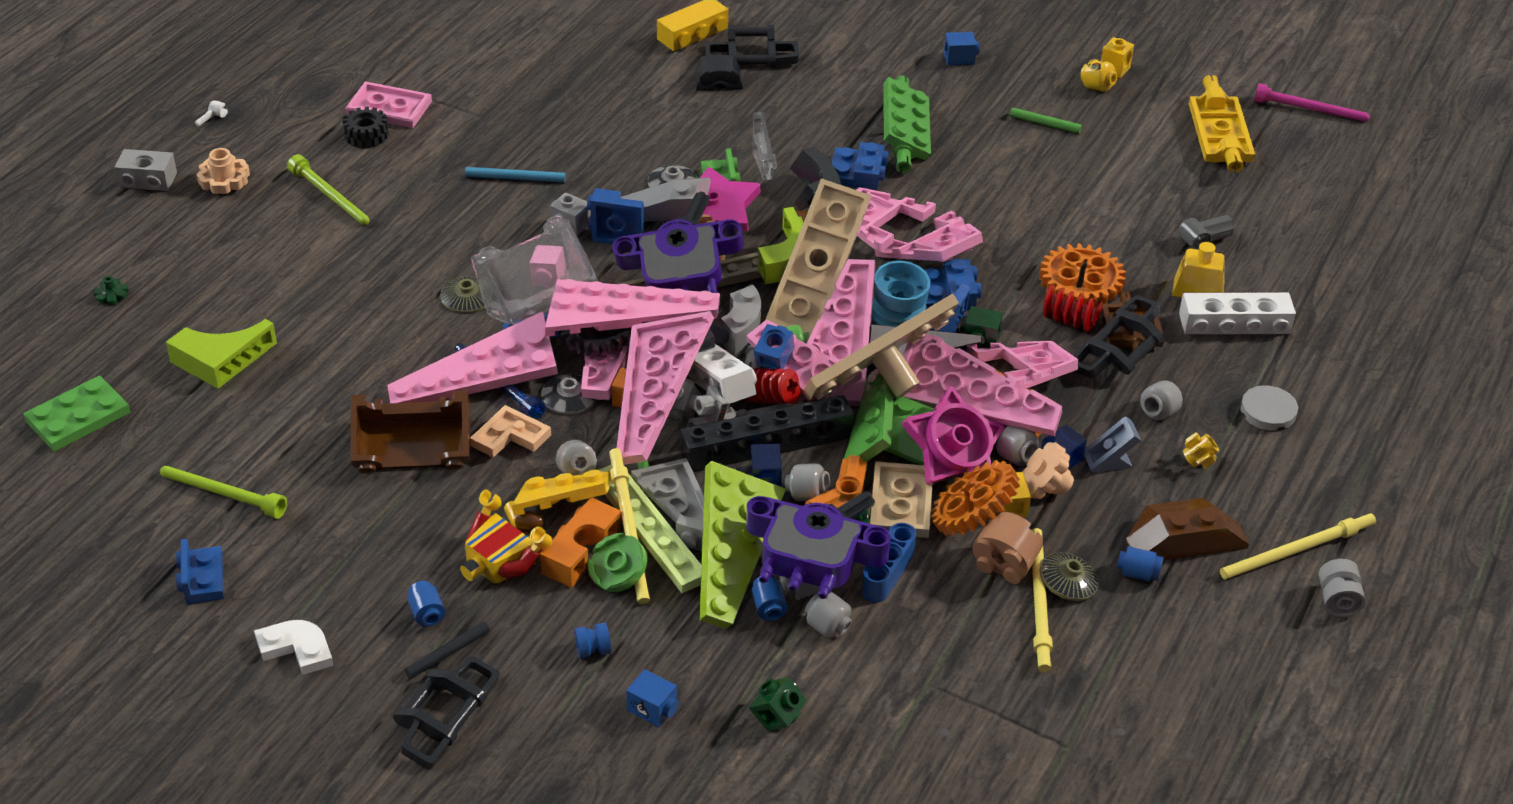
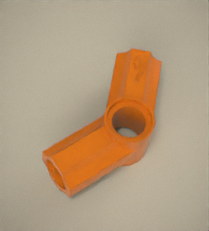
M855 455L842 459L836 487L806 501L805 505L816 502L828 505L832 503L835 507L839 508L861 494L867 462L863 461L860 456Z

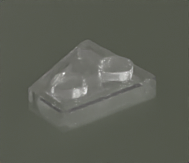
M755 112L753 113L752 151L762 179L772 180L773 169L777 168L776 156L771 151L764 113Z

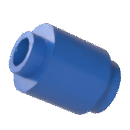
M1128 546L1127 552L1120 551L1117 569H1122V576L1147 582H1150L1151 579L1158 581L1163 557L1156 556V552Z
M773 575L767 583H761L759 577L754 581L752 595L759 617L763 620L775 621L784 616L788 610V605L781 582Z
M418 581L409 588L407 600L416 623L424 627L438 624L444 618L446 611L436 587L428 581Z

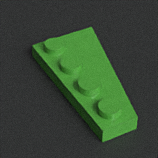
M878 369L872 371L867 378L844 459L850 455L860 456L863 461L867 462L891 445L894 394Z

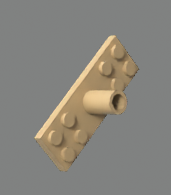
M824 179L820 180L765 321L769 320L783 327L800 325L803 333L809 332L810 337L817 321L821 319L824 313V307L827 301L830 300L835 290V284L848 260L871 201V195Z
M954 294L949 295L810 378L803 391L804 396L808 402L814 398H817L818 401L822 400L833 392L831 389L840 383L843 387L856 379V374L873 363L896 398L910 392L920 384V381L898 348L908 342H911L913 345L926 337L925 333L931 328L937 331L948 324V319L955 315L953 311L959 304Z

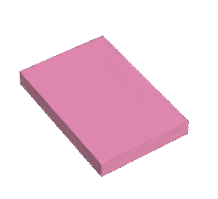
M364 82L346 106L345 111L346 114H349L350 110L356 112V108L359 107L361 110H364L365 107H369V110L375 107L377 111L382 110L383 114H386L388 124L414 128L432 102L431 94Z

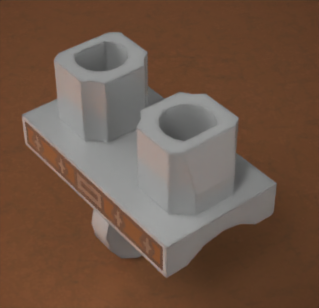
M716 385L709 386L706 395L696 396L694 409L699 417L689 419L687 428L735 418L736 412L730 407L731 403L729 404L726 399L719 395Z

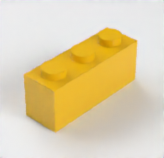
M703 0L657 19V39L672 51H676L728 28V8L717 0Z

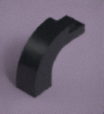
M815 146L802 150L789 168L806 185L794 202L800 210L811 206L821 179L841 185L839 175L834 166Z

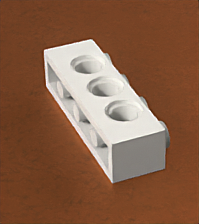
M1183 293L1179 315L1184 334H1291L1296 312L1289 293Z
M716 344L714 348L697 353L687 377L707 391L709 386L716 385L719 395L726 399L729 404L756 395L755 383L757 378L751 367Z

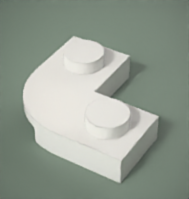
M290 620L254 631L263 661L295 652L302 675L334 666L322 630L311 622Z

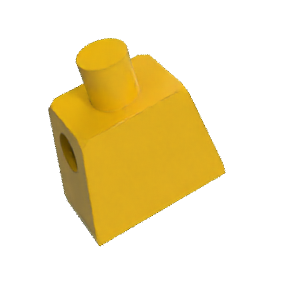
M1203 242L1199 245V250H1186L1174 277L1172 296L1183 297V293H1224V255L1215 253L1214 244Z

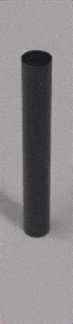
M484 621L406 667L404 670L408 678L416 677L490 632L487 623Z

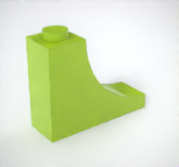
M267 319L250 328L225 334L202 333L185 327L166 341L172 364L217 389L277 344L274 324Z

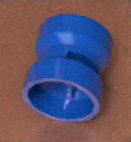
M606 623L596 624L593 630L591 628L587 629L584 626L574 628L579 659L590 657L596 650L601 655L611 653L610 636Z

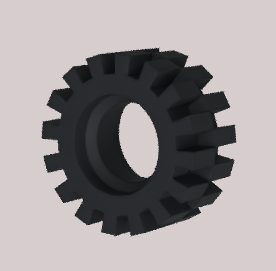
M359 107L356 108V112L350 110L349 114L344 115L342 120L344 137L348 144L351 143V146L355 147L358 145V148H363V146L371 148V145L377 147L379 142L383 144L385 139H388L387 116L383 114L382 110L377 111L375 107L369 110V107L361 110Z

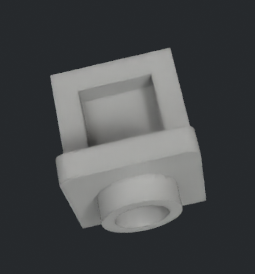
M680 515L676 522V534L687 548L702 551L703 521Z

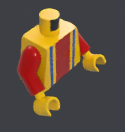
M484 490L479 496L483 509L477 512L465 541L467 562L460 567L461 573L469 581L482 574L492 583H500L508 578L524 576L532 565L537 563L536 560L540 555L539 550L551 547V536L547 533L545 534V530L541 527H535L531 531L529 538L497 513L491 516V511L499 509L502 502L500 497L495 494L492 501L488 503L491 498V492Z

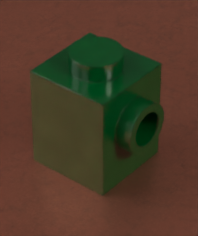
M971 306L968 316L962 317L960 332H964L967 335L981 336V342L974 344H977L979 347L990 348V343H997L1003 312Z

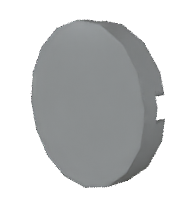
M1268 385L1249 389L1243 395L1240 409L1246 415L1245 419L1250 424L1260 429L1275 431L1278 430V427L1288 428L1295 422L1298 405L1296 399L1290 393L1281 388Z

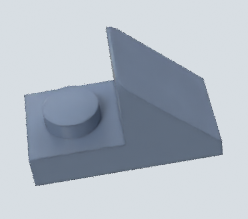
M1125 416L1083 449L1082 452L1090 470L1094 473L1132 467L1126 453L1142 440L1133 422Z

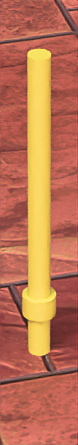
M615 448L609 452L612 464L610 475L612 483L616 485L624 533L638 540L627 485L629 482L628 469L623 464L621 450ZM644 572L639 581L634 584L639 604H646L650 601Z
M1370 513L1356 519L1348 518L1342 520L1335 527L1220 569V574L1226 580L1339 537H1351L1356 535L1358 530L1376 524V518Z
M1034 528L1031 530L1035 535L1038 531L1042 536L1041 529ZM1042 547L1032 564L1036 636L1033 639L1034 652L1038 657V670L1046 673L1051 670L1050 653L1053 651L1052 637L1048 631L1046 585L1040 576V565L1044 560Z

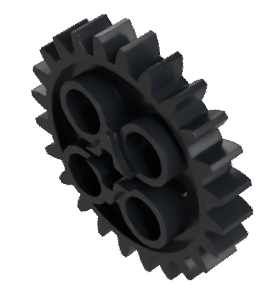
M594 327L581 328L580 333L570 334L569 330H560L558 333L559 338L562 340V345H567L569 351L575 349L576 354L585 351L586 356L596 352L597 356H600L603 351L611 355L613 349L621 352L623 345L629 347L632 327L602 331Z

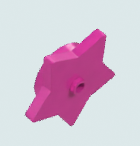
M708 167L700 177H710L711 179L708 192L710 201L703 214L712 216L713 221L736 220L740 223L742 231H748L745 209L760 194V184L729 181L714 169Z
M950 386L943 393L933 412L907 417L901 423L923 450L925 481L927 485L956 476L962 478L965 471L970 473L977 465L979 468H982L986 462H989L991 465L990 454L993 445L1005 428L1004 425L986 419L978 410L966 405L953 386Z

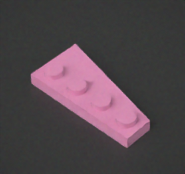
M769 320L764 321L746 335L747 342L755 348L766 325H778ZM793 334L795 347L784 370L793 369L797 373L800 390L803 394L810 378L840 360L834 356L829 357L818 350V347L798 340L796 335ZM860 371L856 374V379L843 387L840 383L831 389L833 392L824 399L840 396L862 378V372Z
M623 345L621 352L613 349L611 355L603 351L600 356H597L596 352L586 356L585 352V367H583L581 384L583 398L610 399L612 395L611 385L620 367L625 368L628 362V346Z

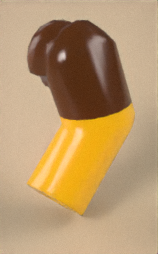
M514 501L505 504L504 510L511 525L518 530L531 531L535 527H542L543 518L541 515L532 511H524L525 514L514 516L512 509Z

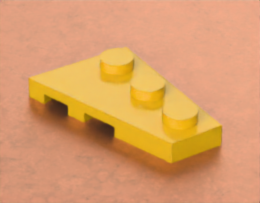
M591 470L583 475L572 476L570 473H564L550 479L533 477L525 482L512 504L514 516L525 514L524 508L540 505L541 510L550 508L552 504L564 498L568 502H575L607 494L612 484L610 471L600 472V470Z

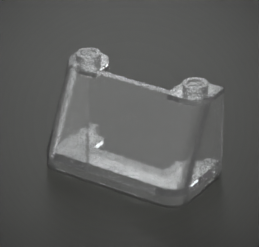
M562 216L550 217L547 219V223L543 225L544 233L505 251L495 249L494 246L482 248L479 254L471 257L488 316L507 324H517L542 311L544 313L550 310L557 279L598 282L596 273L568 219Z

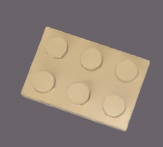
M875 461L872 494L875 504L871 507L870 524L889 530L896 523H908L915 528L916 537L929 538L932 484H926L924 466Z

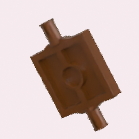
M1124 290L1119 293L1121 302L1103 304L1101 317L1104 326L1113 318L1112 315L1131 299L1128 290H1126V293ZM1139 307L1132 313L1143 316L1148 309ZM1157 316L1151 323L1163 334ZM1120 326L1107 341L1108 344L1118 348L1132 347L1134 351L1146 338L1139 332ZM1164 340L1158 346L1154 345L1153 347H1163Z

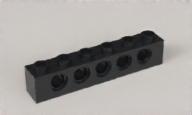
M841 395L681 429V455L683 459L687 458L692 471L697 472L705 470V466L711 461L725 466L850 439L852 433L854 413L845 396Z

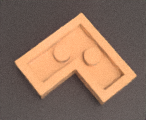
M505 405L470 437V445L491 457H495L510 441L534 452L551 436V427Z

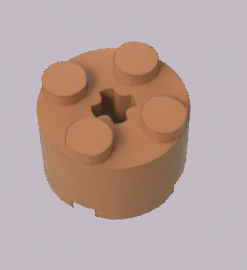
M1000 512L994 520L988 519L973 544V554L977 559L976 567L981 572L989 574L993 571L1003 575L1004 579L1009 583L1018 584L1026 576L1043 547L1042 536L1038 531L1035 535L1029 529L1031 523L1026 519L1013 513Z

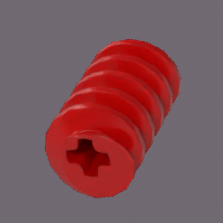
M1050 285L1044 298L1043 316L1046 319H1050L1053 316L1055 322H1060L1063 319L1065 325L1069 326L1073 323L1076 329H1080L1083 326L1084 331L1088 333L1099 320L1103 302L1101 301L1097 307H1094V298H1091L1087 304H1084V295L1081 294L1077 301H1075L1073 291L1067 297H1064V288H1060L1057 294H1055L1054 285Z
M753 368L757 378L755 383L756 395L744 398L745 402L791 405L798 402L801 390L798 375L793 369Z

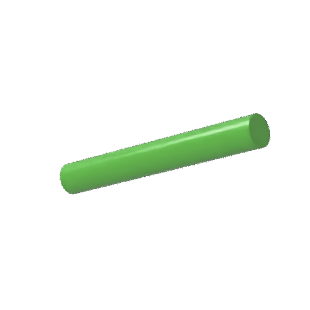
M1013 107L1010 112V117L1077 134L1081 132V124Z

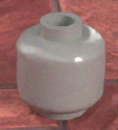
M1167 380L1158 381L1146 388L1141 394L1140 399L1144 413L1154 420H1164L1175 414L1181 408L1183 401L1179 388L1173 382Z
M1007 426L997 439L996 449L998 455L1014 465L1024 466L1027 465L1028 459L1034 452L1039 449V441L1037 436L1030 430Z
M567 441L557 451V467L563 474L570 473L572 476L583 475L585 472L596 468L597 458L594 450L582 441Z
M797 464L792 468L790 474L786 475L785 488L787 492L791 493L795 501L806 502L830 490V476L819 464Z
M832 592L828 594L826 599H821L818 593L815 594L806 606L805 613L807 614L808 625L827 638H832L838 633L840 635L845 634L852 624L850 619L851 606Z

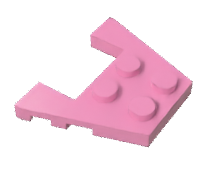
M861 187L856 189L871 195V201L857 236L878 252H882L893 244L894 234L879 227L897 214L903 213L923 222L935 213L936 204L932 202H926L925 206L914 203L915 199L905 197L902 200L890 198L891 194Z
M949 211L934 219V225L937 230L910 243L893 239V244L882 252L875 250L876 257L947 262L961 252L973 250V247L982 243L983 239L979 230L969 223L965 225L963 218H956V213Z
M1053 341L1017 342V347H1006L1001 343H990V348L977 349V344L967 345V353L983 362L1005 359L1013 365V368L1018 370L1004 372V376L1015 379L1017 384L1024 388H1029L1078 370V359Z

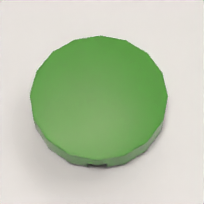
M616 533L605 537L593 549L594 554L591 559L589 558L587 564L589 576L599 588L607 592H620L629 589L639 581L646 569L647 554L637 538L631 535H624V533Z

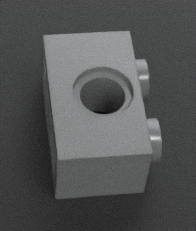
M123 149L114 167L118 185L121 188L169 191L177 174L174 155L171 152Z

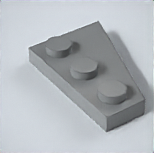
M687 458L631 471V477L636 484L675 523L680 515L703 521L704 495Z

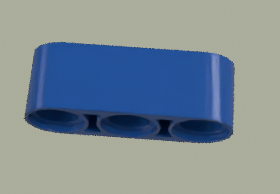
M896 523L888 530L891 539L889 560L885 565L881 567L865 565L862 579V596L866 600L874 603L884 601L912 560L915 550L916 530L908 523Z

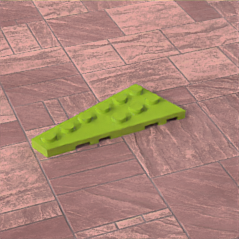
M713 461L705 466L700 620L727 629L734 622L763 548V538L754 536L747 531V502L756 496H765L781 501L786 489Z

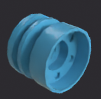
M892 261L880 266L875 272L872 321L881 326L897 327L926 310V301L928 300L930 278L927 272L920 266L906 261Z

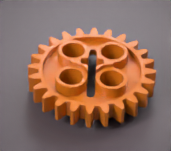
M1078 243L1077 248H1073L1070 244H1067L1066 250L1059 246L1057 252L1050 250L1049 256H1044V261L1041 262L1039 280H1042V287H1047L1046 293L1050 285H1054L1055 294H1057L1060 288H1064V297H1067L1073 291L1075 301L1082 294L1084 295V304H1087L1091 298H1094V306L1097 307L1099 301H1102L1103 304H1107L1108 299L1115 301L1116 295H1119L1122 289H1124L1126 271L1123 270V264H1117V257L1110 258L1111 252L1101 253V247L1092 250L1091 245L1083 248ZM1087 263L1082 287L1077 288L1082 265Z
M995 460L991 465L989 462H986L982 468H979L977 465L972 472L965 471L964 477H956L955 483L946 486L948 489L946 492L939 493L941 499L934 501L935 507L931 509L933 515L930 518L940 533L943 532L945 536L951 534L954 537L958 532L964 535L968 529L974 532L978 525L981 524L984 527L988 519L994 520L996 518L995 514L1005 511L1004 505L1013 502L1010 497L1018 494L1016 489L1020 487L1018 482L1020 478L1012 466L1006 464L1005 461L999 463Z

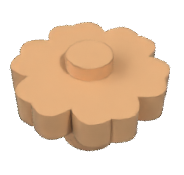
M217 148L212 150L209 158L199 165L200 171L197 173V179L203 190L211 189L213 194H227L231 189L240 190L248 183L247 177L250 175L249 166L244 159L236 160L229 150Z
M1049 442L1044 446L1043 450L1037 449L1028 459L1027 468L1022 471L1030 496L1033 499H1042L1046 492L1064 495L1073 485L1074 477L1068 469L1070 456L1065 453V448L1057 443Z

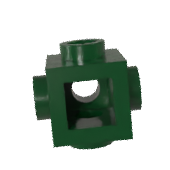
M789 677L776 680L769 679L759 687V694L749 706V709L767 731H773L789 727L790 724L794 723L800 717V710L807 702V699Z

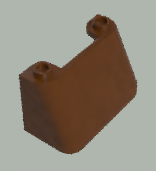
M453 391V398L446 401L445 396H440V401L386 404H383L382 399H376V404L367 402L365 394L351 395L352 466L358 468V471L361 473H373L376 469L446 466L448 469H462L464 464L470 461L471 405L468 391Z

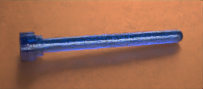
M458 343L455 346V352L466 348V346ZM513 384L499 387L520 405L521 413L535 420L544 414L546 409L545 403L538 397L526 396Z

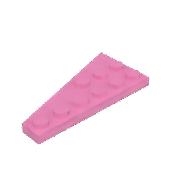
M847 260L835 284V290L830 300L827 301L821 319L817 321L807 344L811 343L818 347L820 352L829 357L834 356L839 360L869 344L875 260ZM867 367L861 370L862 378L841 394L845 396L849 406L860 405L866 385ZM800 393L799 400H803L804 403H808L806 397L802 393Z
M557 279L545 325V336H555V331L569 330L570 334L580 333L581 328L594 327L599 331L630 328L632 325L642 324L645 321H659L711 311L715 319L718 315L720 293Z
M543 311L388 384L390 403L440 401V396H445L446 400L453 398V391L467 390L468 394H473L558 374L550 338L545 336L546 322Z
M711 311L632 325L617 448L621 450L624 465L647 461L713 322L714 317Z
M925 333L926 337L913 345L911 342L907 343L903 357L920 381V384L903 395V397L935 409L943 393L950 386H953L966 405L978 410L986 419L1003 425L1055 436L1062 415L1061 405L1034 390L1029 391L1017 384L1015 379L1009 376L1006 378L997 373L992 366L960 348L955 349L944 343V339L936 335L932 336Z

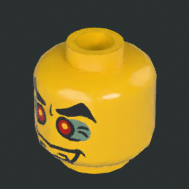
M1097 59L1090 60L1085 64L1080 74L1081 80L1087 89L1100 92L1108 91L1117 81L1114 65Z

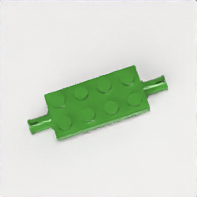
M900 75L895 80L888 77L883 83L884 141L893 146L894 157H896V170L899 172L901 167V173L907 174L912 169V158L918 157L926 161L931 155L929 97L922 91L910 88L909 78H906L905 82V76Z

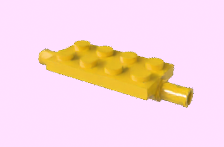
M1208 75L1203 79L1205 92L1201 96H1190L1189 107L1205 162H1226L1229 172L1233 173L1234 167L1235 172L1238 173L1244 168L1243 162H1254V148L1238 97H1228L1223 89L1219 87L1217 76L1212 75V81L1211 76Z

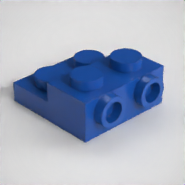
M860 142L859 150L835 147L832 165L839 175L841 185L878 190L879 181H884L889 151H884L885 145Z
M595 188L593 195L588 196L587 210H591L588 230L592 232V241L613 244L619 237L644 233V201L621 198L620 191Z
M955 259L943 262V268L923 269L930 278L926 309L951 295L952 291L956 292L961 284L972 286L967 310H970L971 306L976 307L977 299L981 298L982 289L981 283H975L977 281V267L971 266L969 259Z

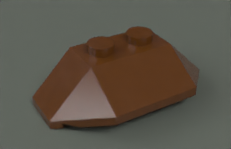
M1204 498L1146 505L1126 538L1127 547L1156 552V556L1163 557V560L1247 549L1249 547V543L1239 523Z

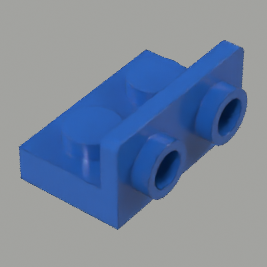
M961 284L956 292L952 291L951 294H954L959 302L953 311L955 315L948 319V324L937 331L956 332L961 324L962 317L966 315L972 286Z
M182 539L181 551H176L178 570L181 569V573L176 574V585L178 592L184 593L186 604L224 599L223 553L221 546L190 550L188 539Z

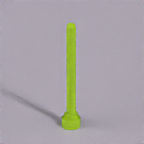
M300 154L294 155L289 159L287 169L293 175L305 177L360 224L367 225L369 223V217L310 169L307 159Z
M163 466L160 469L161 476L258 506L264 511L265 515L276 519L282 517L287 507V498L283 495L271 493L270 495L266 494L263 496L173 467Z

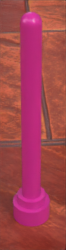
M1258 83L1254 102L1263 104V102H1269L1270 100L1362 122H1367L1370 118L1366 112L1274 92L1272 88H1267L1268 85Z

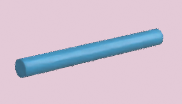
M465 168V177L565 183L566 173Z

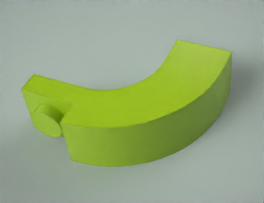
M794 207L783 208L782 229L787 240L776 245L758 248V270L765 285L781 281L803 226L802 217L797 216Z

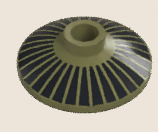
M461 277L450 281L442 288L440 294L441 302L448 310L456 313H475L487 308L492 303L494 290L487 281L481 278Z
M1053 553L1045 557L1040 565V576L1043 583L1050 591L1064 599L1071 601L1087 600L1095 594L1098 588V577L1094 569L1086 561L1075 555Z

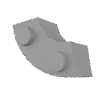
M753 285L730 293V312L721 318V327L729 334L728 341L722 345L734 357H739L746 353L747 347L750 345L747 342L746 335L760 325L761 299Z

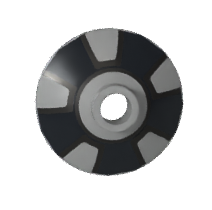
M666 165L650 173L648 186L651 188L673 180L697 178V176L687 167Z
M576 374L560 375L549 380L544 385L541 393L544 405L549 410L563 415L582 413L591 408L597 399L582 397V376Z

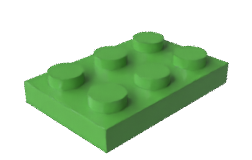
M99 375L23 414L27 424L55 452L131 412L129 404Z

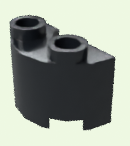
M722 54L701 57L695 70L696 91L713 90V87L717 84L725 85L727 90L743 89L740 65L736 62V58L732 55Z

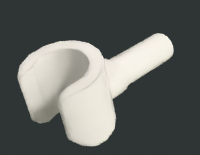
M212 101L209 104V111L196 120L195 124L199 127L214 115L222 118L225 117L228 112L227 109L222 108L225 106V103Z

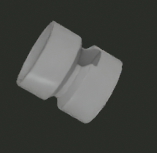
M1335 559L1325 563L1320 568L1318 574L1326 611L1337 617H1348L1359 613L1365 607L1366 601L1357 564L1348 559Z

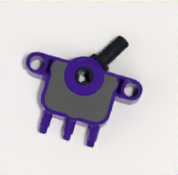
M700 191L695 194L684 218L677 216L676 219L663 224L658 231L619 237L614 241L612 249L620 269L635 270L642 268L646 287L653 286L663 289H683L697 292L706 290L711 293H717V285L722 279L720 256L735 254L742 250L744 247L742 227L738 221L733 219L699 224L710 201V197L705 192Z
M862 492L839 508L835 507L832 503L828 505L816 502L800 506L765 496L751 498L747 502L746 528L750 534L763 538V566L760 571L759 581L767 583L772 574L790 579L788 588L791 591H796L802 582L819 586L818 596L821 599H826L832 589L839 588L847 582L855 562L871 567L885 565L889 560L891 539L889 531L877 525L853 520L874 506L875 500L870 492Z

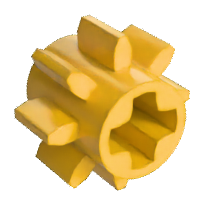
M1195 432L1185 440L1186 448L1183 450V454L1193 467L1196 468L1201 464L1206 469L1216 462L1215 459L1217 457L1215 454L1219 451V448L1208 434L1200 437Z

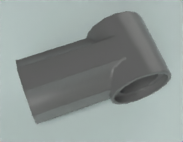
M1228 215L1201 222L1196 218H1189L1182 222L1178 229L1179 235L1195 250H1199V245L1203 242H1211L1232 236L1234 231L1232 219Z

